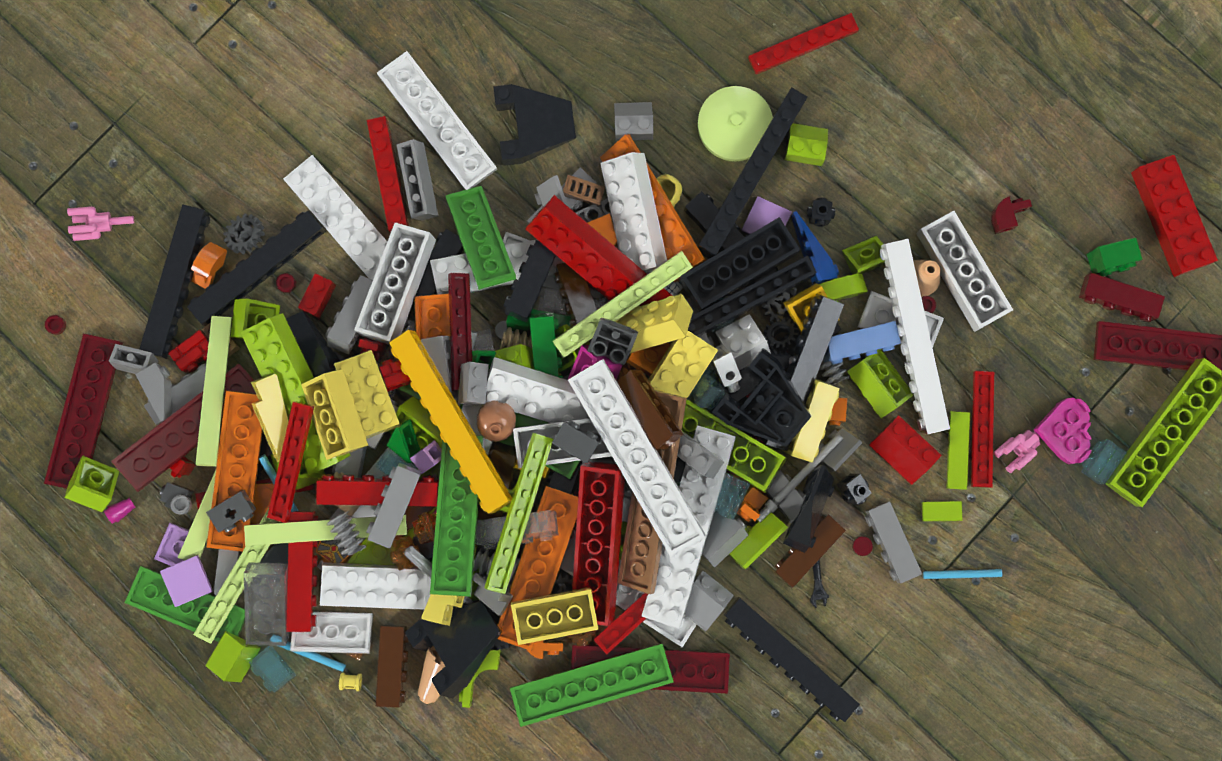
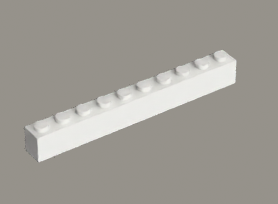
M909 239L881 245L880 256L886 265L884 274L890 283L888 292L890 298H893L894 301L892 310L899 324L897 329L903 342L901 344V351L907 360L905 369L911 378L909 387L915 397L913 405L919 415L917 420L919 430L925 434L950 429Z

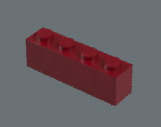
M1089 273L1084 277L1079 298L1084 299L1086 303L1101 304L1104 309H1116L1126 316L1135 315L1144 322H1151L1159 318L1165 296L1094 273Z

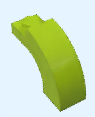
M862 274L849 275L819 284L824 289L827 297L834 300L852 298L868 292Z
M491 649L468 686L460 692L459 702H462V707L470 708L472 705L473 686L476 677L485 670L499 669L501 650Z

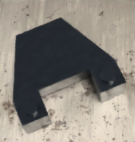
M513 84L493 86L497 111L515 109L519 139L500 141L504 166L523 164L576 139L571 101Z
M302 311L286 318L309 369H312L314 378L324 373L336 371L334 364L339 362L338 357L331 347L327 345L326 340L306 312Z
M762 348L749 365L750 369L763 378L742 405L728 393H725L712 410V413L727 425L786 447L811 418V414L779 360Z
M820 465L813 469L807 477L802 491L805 494L799 514L789 526L783 544L804 553L809 547L812 548L816 541L814 533L826 500L832 496L835 488L832 486L834 478L826 466Z
M479 601L462 608L453 609L450 626L420 619L405 634L415 649L427 652L429 647H435L445 667L431 678V681L439 695L453 699L468 686L500 636L501 630L486 605Z

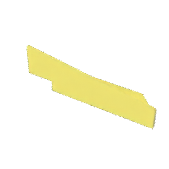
M276 374L251 382L259 399L251 404L274 458L279 462L288 426V417L278 377Z
M430 595L421 618L450 626L453 606L462 608L465 596Z

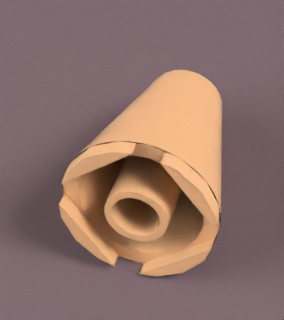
M914 260L921 297L929 296L937 290L940 284V267L935 261Z
M434 646L431 649L429 647L426 652L418 689L419 699L426 704L434 703L440 697L431 678L445 667Z

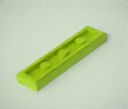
M950 411L946 489L967 490L970 412Z

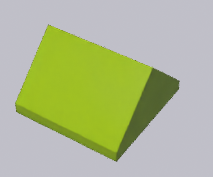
M877 236L842 250L852 275L863 274L885 264V261L880 256V249H882L881 245L883 243Z
M225 631L207 661L206 667L223 681L242 682L261 647Z

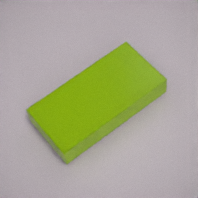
M962 501L921 502L922 522L963 521Z

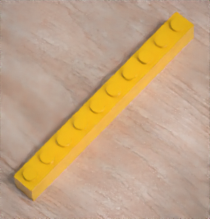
M407 330L389 342L392 347V354L395 358L399 359L402 364L400 367L403 373L408 375L411 380V387L415 392L419 393L422 406L428 409L431 414L430 419L432 423L438 426L441 431V439L448 443L451 449L449 450L451 456L459 462L461 466L459 469L462 475L470 481V489L481 500L479 502L481 508L490 514L511 503V494L417 333Z

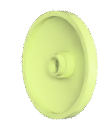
M741 86L725 87L711 94L703 103L698 116V133L704 146L716 157L727 161H744L750 158L773 118L772 112L767 102L757 92Z

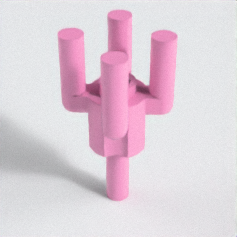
M93 206L67 209L68 216H72L73 223H86V225L68 226V232L73 234L74 241L99 239L101 232L112 230V225L133 224L135 222L134 216L111 218L110 212L97 213L96 208Z
M1027 430L1023 434H1018L1015 438L1010 437L993 454L999 458L1003 454L1008 455L1013 450L1018 457L1006 467V470L1009 473H1012L1015 469L1021 470L1037 455V450L1035 449L1040 445L1039 436L1035 431Z

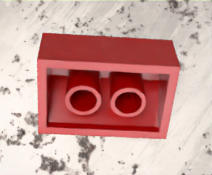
M899 415L894 417L869 444L880 457L911 485L925 474L942 456Z

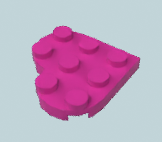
M1063 399L1033 429L1057 457L1067 464L1085 461L1092 451L1090 450L1089 441L1091 436L1087 432L1091 425V422L1089 423V412L1091 411L1088 405L1081 399Z

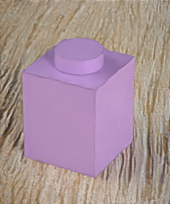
M434 440L410 459L418 470L422 471L421 474H423L441 461L442 449Z

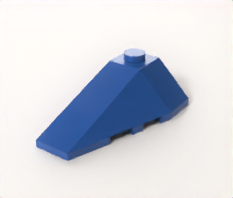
M793 212L791 219L803 257L808 256L817 271L816 275L810 278L812 285L837 279L839 275L837 265H833L832 259L798 212Z

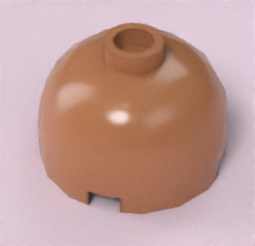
M491 401L485 403L479 409L476 425L479 433L485 439L499 442L506 440L513 433V429L516 426V415L509 404Z

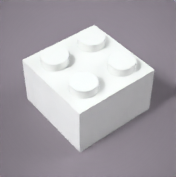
M750 314L716 331L720 345H724L732 353L738 370L750 365L762 348L771 354L766 339Z

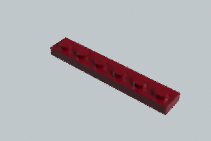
M449 273L452 391H459L461 364L472 362L469 274Z

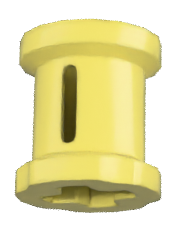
M340 674L339 690L356 689V691L360 692L362 674Z

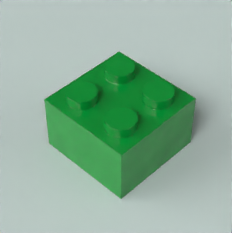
M1137 238L1099 246L1087 254L1091 272L1103 277L1111 275L1116 271L1118 273L1128 271L1130 268L1136 267V263L1143 260Z

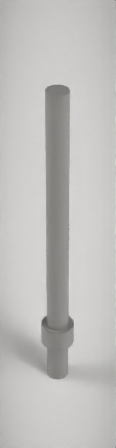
M837 434L818 453L813 463L809 462L772 500L769 499L765 503V507L759 512L760 516L757 520L761 523L771 512L773 513L778 508L777 505L843 438Z

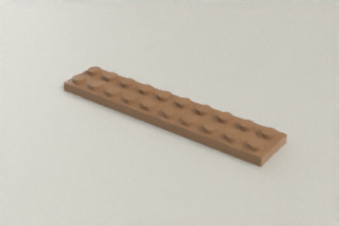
M655 390L682 430L687 398ZM680 438L668 449L657 450L673 478ZM632 491L617 583L647 594H654L663 543Z

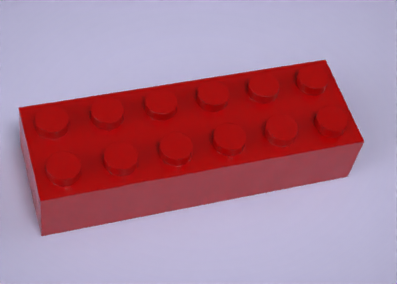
M1175 155L1140 166L1131 172L1173 277L1218 261Z

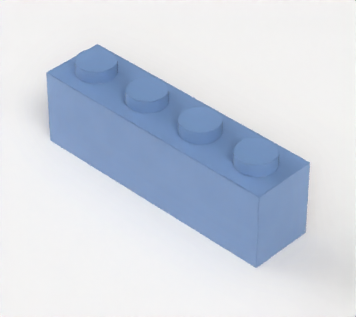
M896 321L832 336L823 361H831L833 365L843 362V358L846 357L849 360L861 358V353H866V356L877 354V349L883 348V352L895 349L894 345L901 344Z

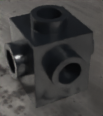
M826 198L813 200L807 208L809 224H814L818 227L828 225L831 219L835 217V208H832L833 202L828 201Z
M850 473L836 484L841 491V497L848 504L860 505L872 494L868 482L861 474Z

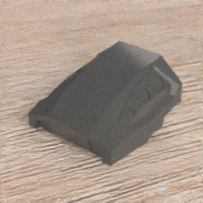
M600 318L587 351H592L596 356L608 357L614 363L625 365L638 332L612 320Z

